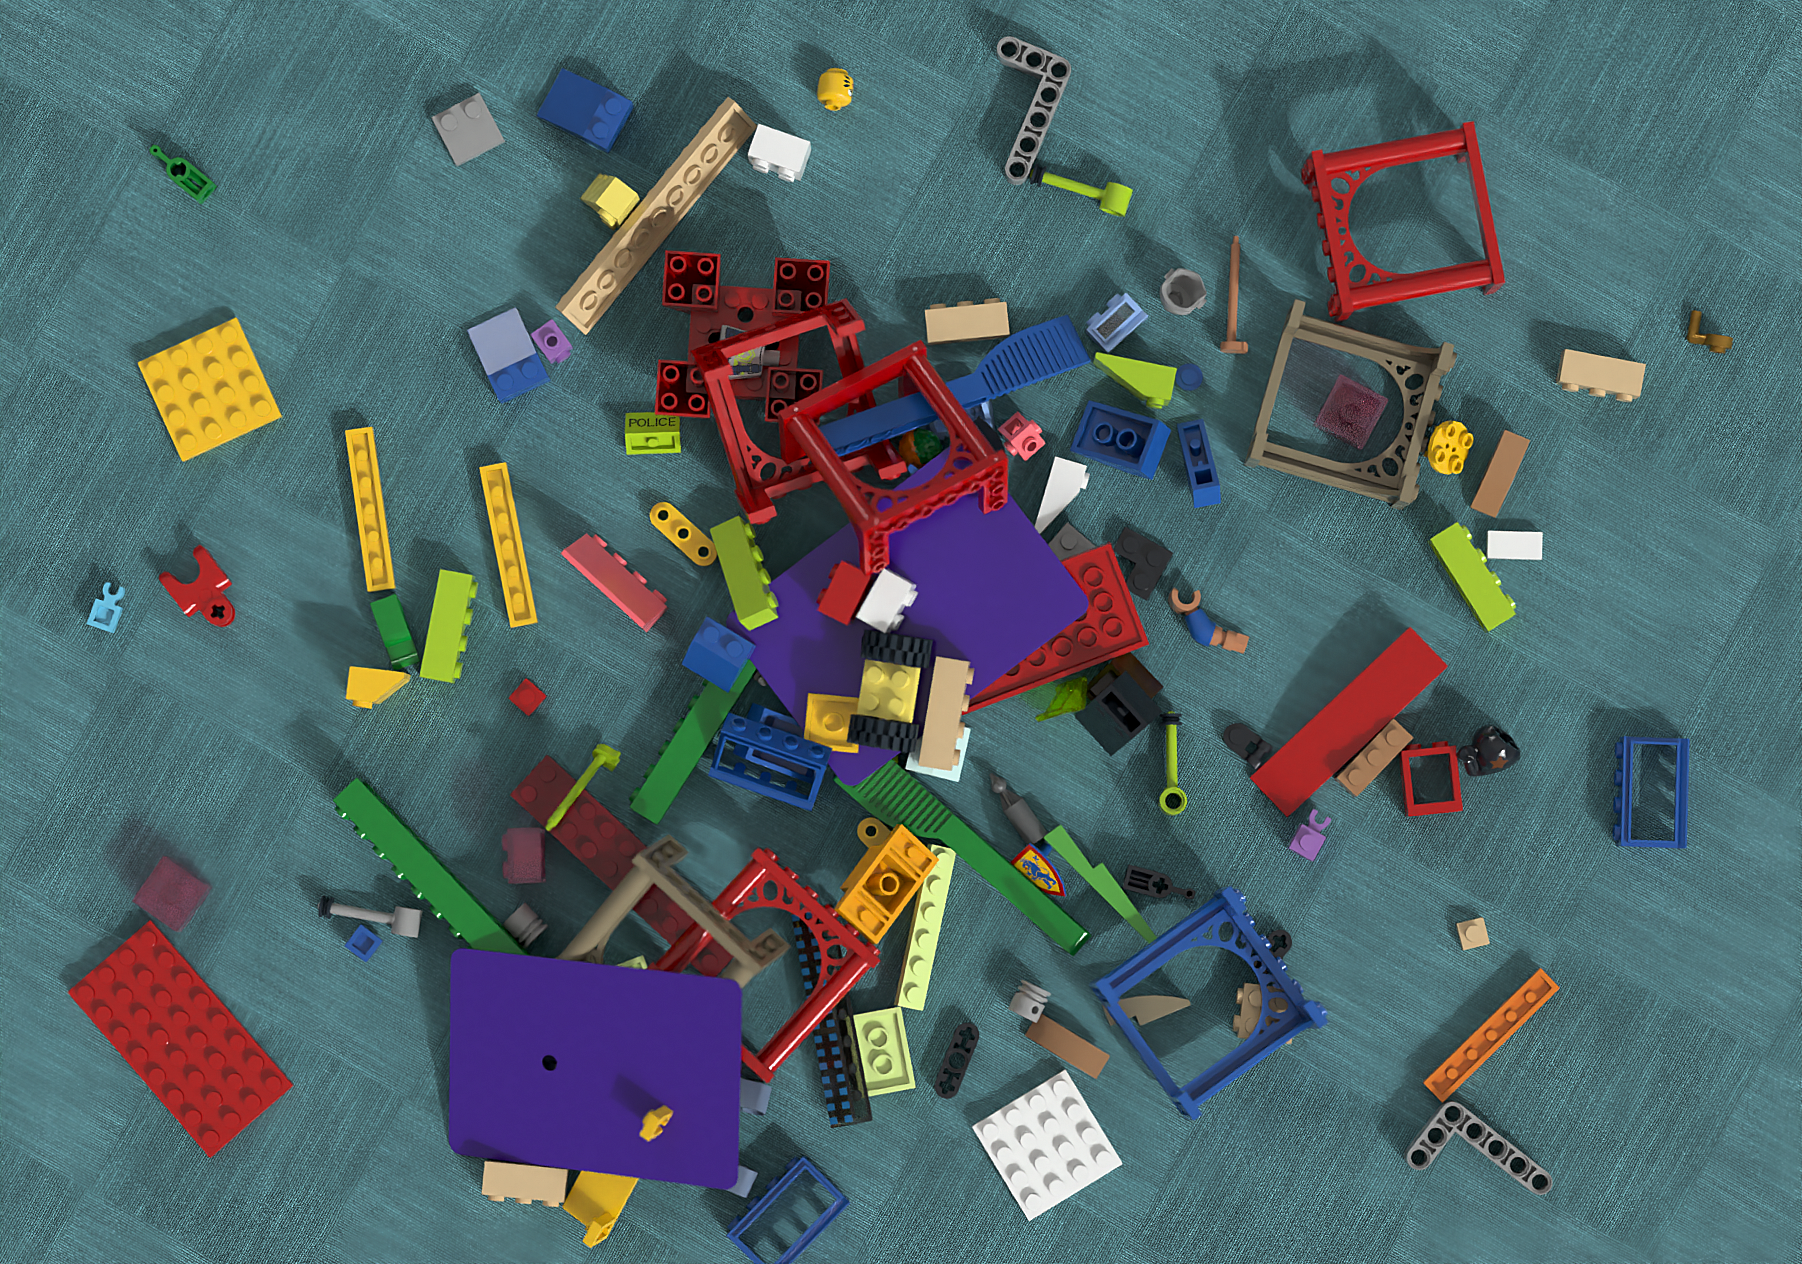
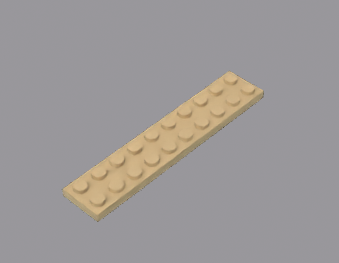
M727 97L717 108L713 116L701 127L690 144L683 149L676 161L665 171L662 178L647 193V196L639 206L631 212L625 223L613 234L611 240L596 255L588 268L578 277L574 285L562 296L560 302L555 306L561 314L585 335L592 329L758 127L734 100Z

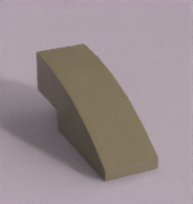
M1165 995L1131 996L1121 998L1117 1002L1128 1018L1136 1017L1140 1026L1191 1005L1188 999ZM1101 1005L1109 1025L1116 1024L1105 1007Z

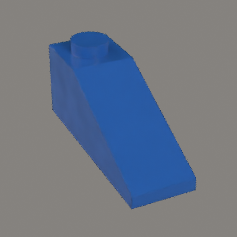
M1199 419L1176 424L1194 508L1221 503L1220 483L1204 420Z

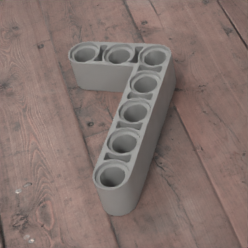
M1008 36L1002 38L997 44L996 55L999 62L1041 80L1005 166L1004 174L1007 181L1013 185H1020L1027 180L1069 81L1071 65L1063 57ZM1012 45L1016 49L1015 55L1011 57L1004 56L1001 52L1002 47ZM1035 55L1040 58L1041 64L1037 67H1030L1026 63V59L1029 56ZM1055 66H1062L1066 70V74L1058 78L1053 76L1051 69ZM1047 90L1052 91L1056 96V99L1049 103L1041 98L1042 92ZM1035 115H1040L1045 119V124L1042 127H1034L1030 119ZM1024 140H1030L1034 143L1035 148L1031 152H1024L1020 148V143ZM1013 165H1020L1025 173L1021 177H1014L1010 174L1009 169Z
M1445 1101L1437 1108L1404 1152V1159L1408 1166L1416 1170L1426 1169L1452 1135L1456 1133L1529 1191L1537 1195H1543L1549 1192L1552 1187L1553 1181L1548 1172L1465 1107L1454 1101ZM1450 1106H1455L1458 1110V1116L1453 1121H1448L1445 1118V1110ZM1472 1123H1477L1480 1128V1132L1475 1138H1469L1466 1133L1467 1127ZM1432 1128H1439L1441 1131L1440 1140L1431 1143L1428 1139V1132ZM1498 1140L1502 1146L1501 1151L1496 1155H1491L1488 1146L1490 1142ZM1418 1149L1422 1150L1425 1155L1421 1164H1413L1411 1161L1412 1152ZM1520 1157L1523 1161V1167L1520 1171L1513 1172L1510 1168V1162L1513 1158ZM1542 1174L1545 1184L1542 1188L1535 1189L1532 1186V1179L1535 1175Z

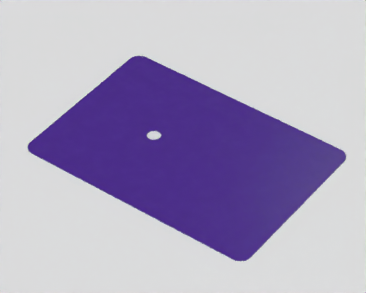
M950 446L899 484L893 491L920 486L936 476L948 459ZM963 447L957 448V452H964ZM957 460L953 463L954 467L960 470L972 465L966 460ZM953 474L946 475L945 479L952 476ZM978 491L968 493L958 498L953 504L949 506L944 505L933 511L930 516L919 518L910 523L905 529L901 531L896 530L888 535L889 565L885 569H890L917 585L915 591L918 592L912 605L904 607L901 615L905 617L897 631L892 630L891 633L933 640L929 667H917L920 668V675L912 719L913 724L919 725L917 739L923 736L937 656L970 661V668H974L972 685L967 684L965 695H970V699H972L1073 623L1088 609L1087 596L1009 493L1008 501L1001 509L990 511L986 514H983L978 507ZM888 498L880 500L877 509L882 512L892 507V501ZM902 498V499L898 500V503H900L901 501H903V500H905V499H907V498ZM851 522L768 584L770 592L774 593L778 601V607L775 608L779 618L750 631L739 622L735 610L728 615L726 620L728 629L757 646L749 659L803 731H805L808 693L860 697L866 659L860 657L864 630L882 632L857 617L852 625H846L817 610L820 605L816 603L817 598L823 588L829 587L832 580L828 576L834 564H840L841 560L860 567L859 541ZM880 571V572H878V573H874V572H873V574H875L876 577H875V580H874V582H873V584H872V586H871V588H870V590H869V592H868L866 598L868 597L870 591L872 590V588H873L875 582L877 581V579H878V577H879V575H880V573H881L882 571ZM859 745L858 753L832 751L828 764L842 783L854 786L862 782L901 751Z
M468 948L455 950L451 956L449 1144L451 1149L457 1154L718 1189L733 1188L738 1181L742 1035V989L740 985L732 979ZM552 1055L555 1057L557 1067L554 1070L550 1071L544 1068L542 1064L544 1056ZM666 1106L673 1111L670 1119L664 1126L660 1123L659 1127L663 1129L660 1135L647 1141L640 1136L644 1124H642L643 1119L651 1110L656 1111Z

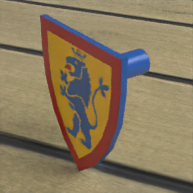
M1029 843L1010 861L1013 866L1032 881L1042 892L1064 897L1067 895L1064 882L1059 874L1060 870L1047 858L1052 850L1048 843H1043L1039 849L1032 843Z

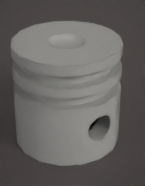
M526 903L520 906L502 924L514 939H519V944H524V949L533 943L548 927L547 924H542V919H537L539 916Z
M1022 979L1021 983L1023 984L1018 986L1020 990L1015 992L1008 1009L1037 1023L1045 1007L1043 1003H1047L1048 999L1046 997L1050 996L1051 993Z

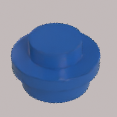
M1184 364L1176 372V383L1185 391H1193L1202 383V371L1194 364Z

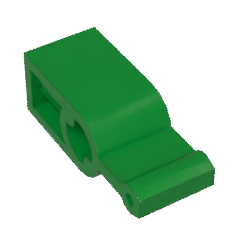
M154 144L149 149L150 153L157 160H162L167 164L166 172L169 178L201 205L216 189L217 186L187 160L180 157L169 159L165 152ZM186 166V173L183 176L178 174L175 177L176 168L183 169ZM192 180H193L194 182H196V183H197L200 187H202L203 189L200 190L196 185H194V184L192 183Z
M394 594L370 603L394 671L421 662L399 596Z

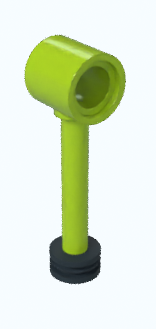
M1038 163L1031 170L1030 184L1033 185L1035 183L1036 185L1038 183V187H1041L1042 182L1101 200L1100 210L1112 215L1125 217L1133 192L1131 188L1107 182L1105 190L1048 173L1046 172L1047 166L1042 168V165L1039 167Z
M1168 711L1166 714H1160V717L1163 718L1161 719L1163 722H1160V725L1166 726L1167 788H1164V791L1160 794L1158 806L1164 814L1175 816L1181 813L1187 805V796L1178 787L1176 726L1182 725V722H1179V720H1182L1179 719V717H1182V714ZM1175 794L1179 797L1180 805L1178 808L1170 809L1165 803L1167 795Z

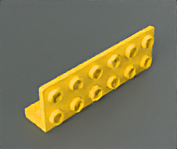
M663 1106L656 1111L651 1110L643 1119L642 1124H644L640 1136L649 1141L660 1135L663 1131L659 1127L660 1123L663 1126L666 1125L673 1111ZM588 1171L580 1172L563 1204V1209L586 1226L585 1231L587 1233L582 1241L583 1243L592 1248L608 1237L639 1178Z

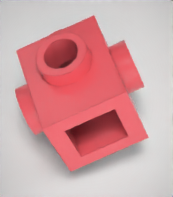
M1018 411L997 429L1006 440L1003 445L1013 457L1018 454L1024 461L1046 444L1039 435L1042 432L1041 428L1032 419L1030 421L1025 419Z

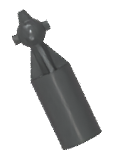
M991 773L989 775L990 787L995 793H1000L1003 813L1026 845L1029 843L1034 844L1047 835V830L1026 801L1006 789L1005 779Z

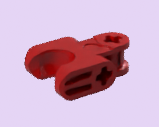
M199 544L193 549V556L200 566V574L194 582L182 584L173 574L166 571L159 575V580L188 617H191L200 610L211 624L218 627H226L234 621L236 612L223 591L233 583L209 551ZM217 607L225 608L223 618L215 617L217 615Z

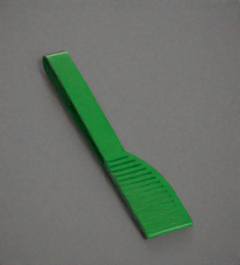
M893 759L854 786L842 783L837 775L833 778L861 806L889 826L895 827L897 824H902L913 835L941 839L1073 957L1092 937L1081 924L1046 893L1042 892L1032 881Z

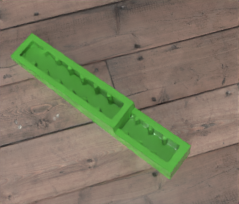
M1059 825L1043 837L1148 944L1157 938L1104 864L1101 862L1092 868L1062 825Z

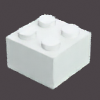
M758 124L748 152L749 163L753 165V169L767 174L770 170L778 173V177L785 181L794 182V179L801 181L811 153L810 141Z
M884 568L856 617L884 633H891L892 630L897 631L905 617L901 615L904 607L911 606L918 594L915 591L917 585L892 570Z

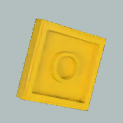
M808 693L804 739L833 748L832 751L858 753L859 745L848 743L847 736L851 714H857L859 698Z

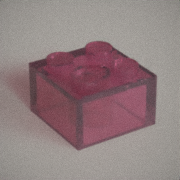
M1340 374L1312 426L1361 450L1364 448L1389 399Z
M507 828V834L502 835L503 851H508V862H503V877L508 878V884L546 883L544 828Z
M163 856L132 901L175 932H182L213 886L170 856Z

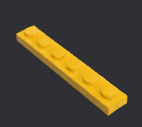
M373 427L345 430L367 591L376 592L396 589Z
M507 463L479 467L510 627L514 628L538 623Z

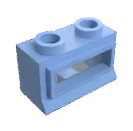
M1117 293L1106 304L1109 307L1107 311L1102 315L1097 312L1086 322L1089 326L1086 329V334L1105 354L1109 355L1122 340H1125L1138 325L1145 322L1148 318V315L1127 293L1122 297Z

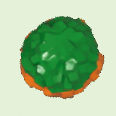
M920 428L910 430L899 441V453L907 467L912 464L917 469H921L942 453V444L939 437L929 430Z

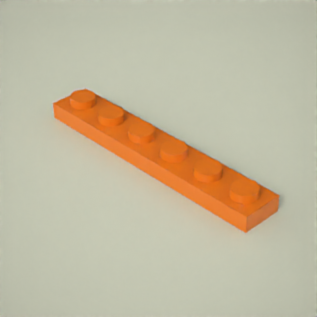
M1539 968L1422 1083L1443 1103L1560 987Z

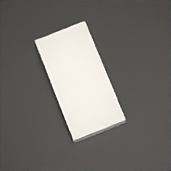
M1487 531L1486 559L1542 560L1543 532Z

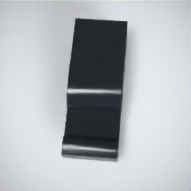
M1130 864L1127 865L1122 889L1155 898H1163L1173 892L1183 895L1185 899H1194L1196 893L1191 888L1181 889L1172 886L1171 879L1165 874ZM1130 877L1145 880L1147 883L1132 880ZM1159 878H1162L1163 884L1167 885L1166 890H1161L1160 894H1158L1152 883L1153 881L1158 882ZM1187 891L1191 892L1189 897L1186 895Z

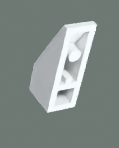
M1055 457L1035 523V529L1039 534L1078 495L1080 488L1086 489L1090 476L1089 473L1085 472L1086 465Z

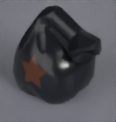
M1488 724L1479 728L1474 733L1472 745L1461 746L1456 756L1463 761L1466 773L1470 777H1478L1510 768L1519 760L1521 750L1507 732L1494 724Z

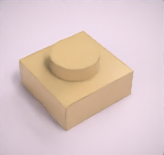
M1483 917L1456 923L1462 950L1490 944Z

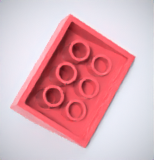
M586 533L561 552L574 567L645 632H648L669 609L665 605L667 599L656 589L653 592L649 591L644 586L648 581L637 571L631 574L624 567L627 562L616 552L611 556L604 549L607 544L596 534L590 537Z

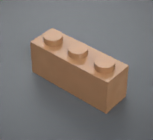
M1392 719L1334 779L1353 798L1357 797L1413 737L1395 719Z

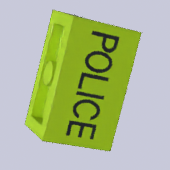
M655 412L625 413L627 455L681 453L680 416L655 415Z

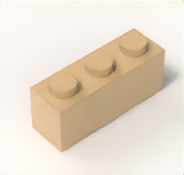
M1000 298L986 299L984 304L973 305V301H962L957 303V307L946 308V304L930 305L929 310H925L928 345L1009 337L1006 302H1000Z
M1565 349L1561 352L1556 384L1562 385V389L1566 391L1578 392L1580 388L1589 390V395L1605 397L1606 393L1616 395V400L1632 402V399L1640 397L1646 364Z
M486 1160L482 1195H488V1200L504 1201V1197L515 1198V1203L531 1204L533 1199L543 1200L542 1205L559 1207V1202L564 1203L566 1200L569 1169Z

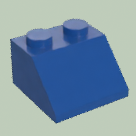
M707 616L693 638L682 665L729 693L757 646Z

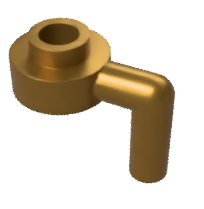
M1691 310L1687 341L1689 343L1709 346L1710 352L1725 354L1726 349H1732V337L1717 334H1699L1702 312Z

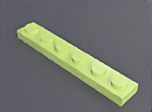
M928 844L927 848L939 861L918 889L894 1005L921 1011L924 1008L956 853L951 848Z

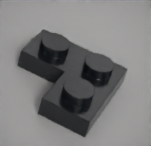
M1125 527L1113 551L1136 564L1126 584L1129 592L1147 601L1173 552Z

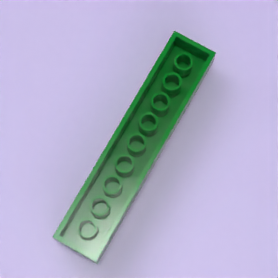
M356 777L333 799L337 804L334 808L335 811L344 820L347 819L349 821L351 819L356 824L353 828L354 831L363 840L370 839L375 844L372 847L373 851L382 860L389 859L394 864L391 867L392 871L401 880L408 879L413 884L410 887L412 892L419 899L426 898L432 904L429 907L431 912L438 919L445 918L451 924L448 927L450 932L457 939L464 938L470 944L467 947L468 949L532 956L364 779Z

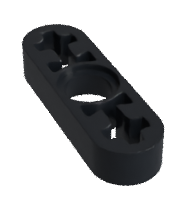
M962 1023L955 1030L934 1084L936 1093L942 1098L949 1099L954 1097L960 1088L979 1040V1030L972 1023ZM967 1027L972 1028L971 1033L975 1035L973 1040L969 1039L965 1047L971 1048L969 1053L961 1048H953L955 1042L959 1045L961 1044L963 1037L959 1035L960 1030L965 1031ZM955 1052L961 1053L965 1057L964 1065L958 1069L951 1067L949 1064V1057ZM944 1068L953 1073H961L959 1079L953 1076L951 1085L955 1086L953 1091L948 1090L946 1094L942 1093V1087L939 1086L940 1081L945 1082L949 1075L943 1073Z

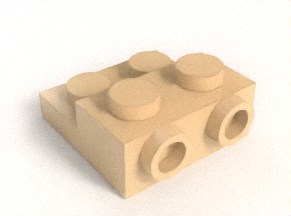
M1243 983V987L1237 989L1236 1004H1240L1239 1015H1234L1232 1031L1237 1032L1236 1037L1247 1039L1259 1020L1262 1006L1259 984ZM1267 986V989L1271 993L1282 992L1280 989H1276L1273 986ZM1275 997L1269 1000L1268 1006L1272 1011L1281 1013L1287 1009L1288 1004L1284 999ZM1267 1016L1265 1023L1269 1026L1272 1021L1277 1023L1279 1019ZM1292 1039L1286 1042V1044H1292Z

